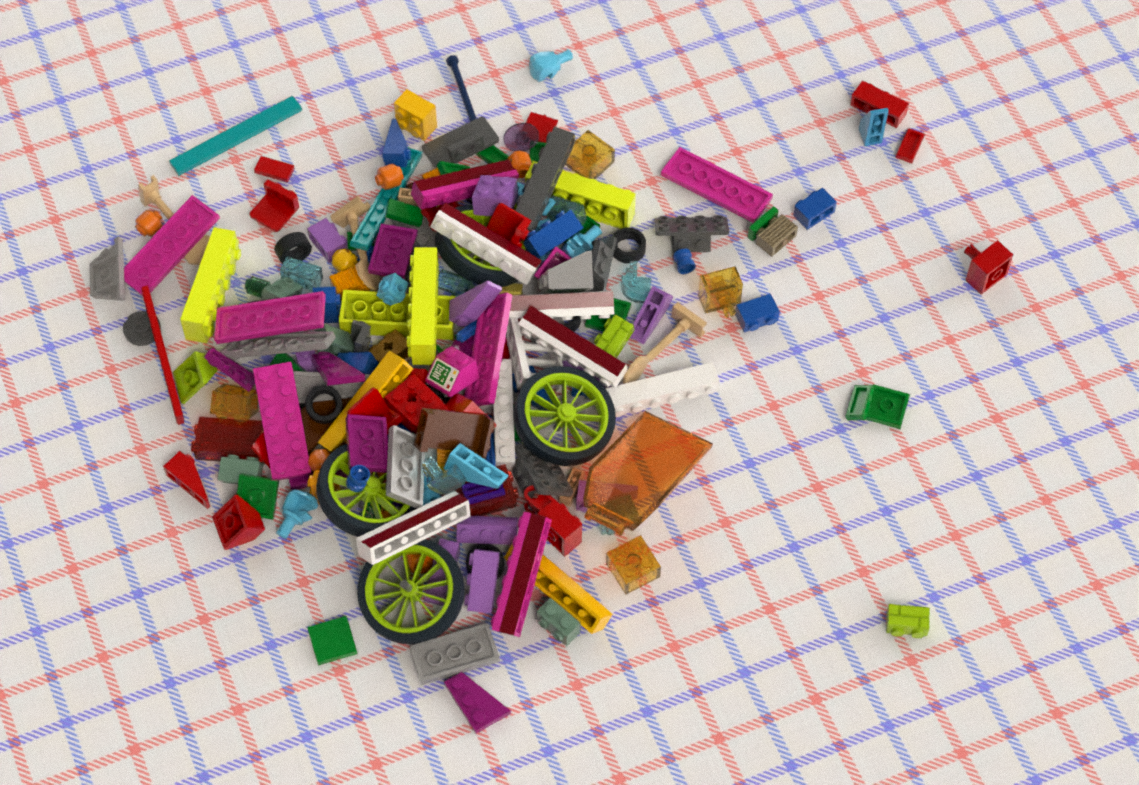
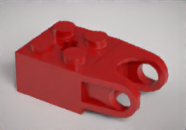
M412 374L384 397L387 406L403 418L401 423L411 433L415 434L421 408L450 411L442 400L415 374Z
M533 485L527 487L524 491V499L526 501L524 505L525 512L544 516L552 520L547 541L564 557L582 543L581 520L575 515L572 516L563 503L557 502L550 495L539 494L537 498L531 499L528 493L536 490Z

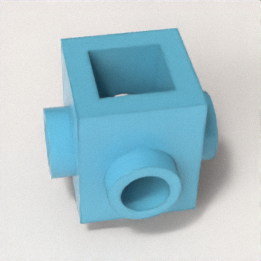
M396 273L383 277L379 283V290L376 296L390 306L400 303L405 298V292L409 283Z

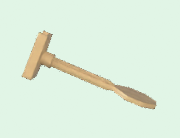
M154 175L151 176V183L144 186L142 183L138 185L140 200L145 207L150 203L155 204L168 220L174 215L161 199L158 180ZM204 235L186 254L184 258L189 264L200 265L210 238L209 235Z
M357 196L330 215L331 220L342 228L350 225L354 236L359 227L358 217L370 209V204L368 202H361L360 197ZM357 248L360 261L355 265L358 276L368 288L377 291L381 282L379 275L368 273L370 263L367 259V253Z
M677 302L673 306L671 318L678 322L676 327L647 356H639L630 365L623 377V384L637 381L647 367V364L655 359L672 341L687 329L701 338L705 334L703 328L707 325V322Z

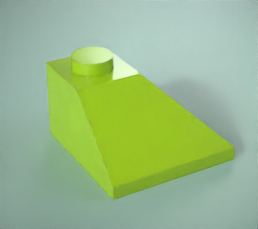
M194 351L173 371L181 404H185L217 372V368L210 365L208 360L204 358L205 353Z

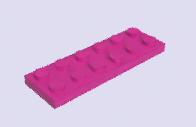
M681 147L678 148L661 171L662 177L752 223L758 220L773 199L772 193Z
M192 195L124 267V282L141 296L142 286L148 285L151 293L220 219V216Z
M321 291L217 308L214 341L217 344L324 328L326 295Z
M509 293L498 294L477 320L471 358L476 360L480 379L466 387L464 396L472 400L477 406L495 403L512 295Z
M292 362L253 368L272 479L285 480L311 475Z

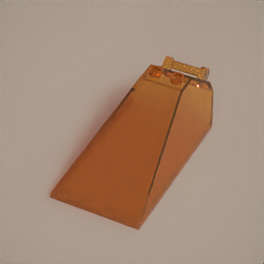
M644 411L590 466L583 496L584 507L588 509L584 518L589 521L594 520L614 530L615 534L619 536L623 534L624 530L634 531L675 490L712 448L713 443Z

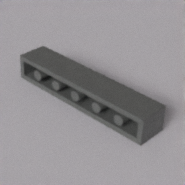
M555 126L552 132H549L547 135L545 148L542 147L539 152L538 163H535L532 167V176L530 180L527 179L524 185L525 191L523 195H520L517 200L516 212L532 220L527 229L530 232L536 230L576 142L574 133Z

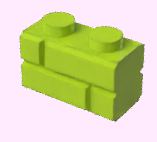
M614 315L612 319L608 318L604 325V332L596 336L594 343L597 347L617 358L635 329L633 324Z
M889 604L886 613V633H891L892 636L896 637L903 636V634L912 635L913 638L927 636L930 628V607Z

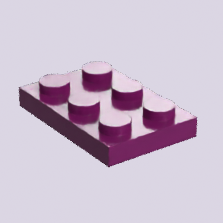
M381 224L368 267V273L381 276L396 273L405 279L418 230Z
M347 414L346 433L349 470L355 465H363L368 468L369 472L387 473L388 439L386 417Z

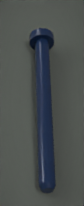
M451 55L446 59V62L452 68L471 122L477 118L458 67L459 59L456 55Z

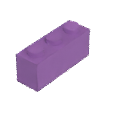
M470 516L457 523L456 542L512 545L514 537L518 534V518Z
M475 549L474 553L470 554L469 565H472V574L468 573L467 585L470 586L469 594L466 593L464 603L465 606H468L467 611L493 613L500 552Z

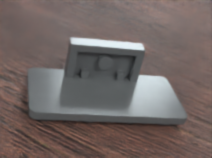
M479 117L424 144L422 150L436 169L439 161L456 164L497 144L499 137L485 117Z
M702 215L695 217L677 216L676 218L659 216L654 219L655 235L674 236V253L680 249H689L691 252H711V235L729 234L727 218L721 215L713 217Z
M615 236L592 242L593 289L589 292L606 291L617 241Z
M515 444V452L519 459L513 469V477L516 479L523 495L525 489L531 485L534 486L536 492L540 495L568 497L573 495V490L559 465L543 461L531 453L524 444ZM530 491L528 493V496L531 499L533 498L535 491Z

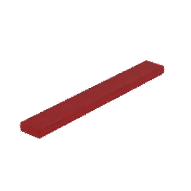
M148 285L142 286V296L176 423L178 425L184 424L180 401Z

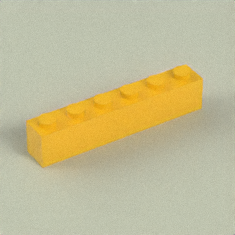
M389 351L318 443L330 453L338 447L347 444V411L373 387L378 389L384 399L388 393L407 378L413 368L403 358Z
M513 544L504 556V559L506 561H508L509 556L512 555L514 549ZM542 555L535 586L577 619L591 634L603 630L613 614L545 555Z

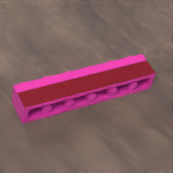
M508 159L414 181L411 196L420 210L432 208L445 203L448 204L471 198L481 175L517 178L518 180L519 174Z
M523 512V516L519 518V530L513 539L514 549L507 561L508 571L502 580L503 589L497 598L496 604L498 607L496 614L493 615L491 620V630L520 638L552 522L551 519L528 512Z

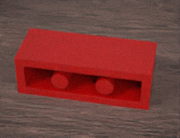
M862 80L852 94L850 106L866 114L872 110L888 108L886 124L897 128L907 115L909 103Z

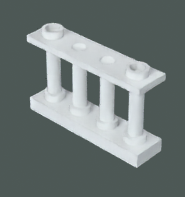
M510 317L506 331V340L517 390H520L525 382L536 374L531 373L528 366L556 367L563 366L560 357L552 353L551 348L547 346L543 348L539 344L525 343L522 340L524 335L520 332L518 318ZM525 351L547 352L549 359L528 358ZM555 385L556 392H561L562 385Z

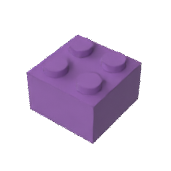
M481 175L472 195L474 215L492 216L499 203L514 209L518 199L517 178Z

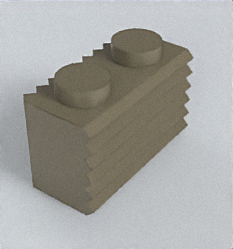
M781 214L778 218H772L765 229L761 228L757 232L756 244L773 257L797 236L798 226L792 223L784 214Z

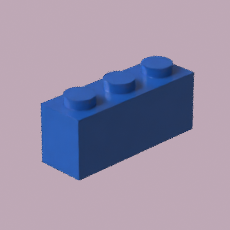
M563 210L555 216L556 220L553 222L548 220L540 226L541 230L538 232L533 230L528 234L523 244L530 254L541 258L584 228L572 210L566 213Z

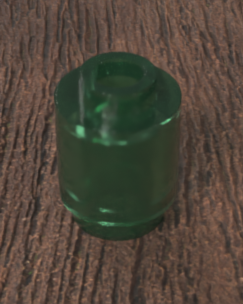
M252 276L245 282L246 293L261 298L263 288L271 285L270 281Z

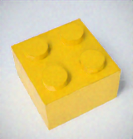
M408 89L394 102L395 119L400 129L406 130L415 138L425 141L437 128L436 106Z

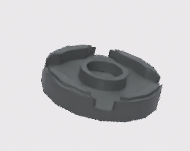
M138 311L131 314L123 324L124 336L132 345L146 346L154 342L147 311ZM157 317L158 324H159L160 331H161V324H160V321H159V319H158V317Z

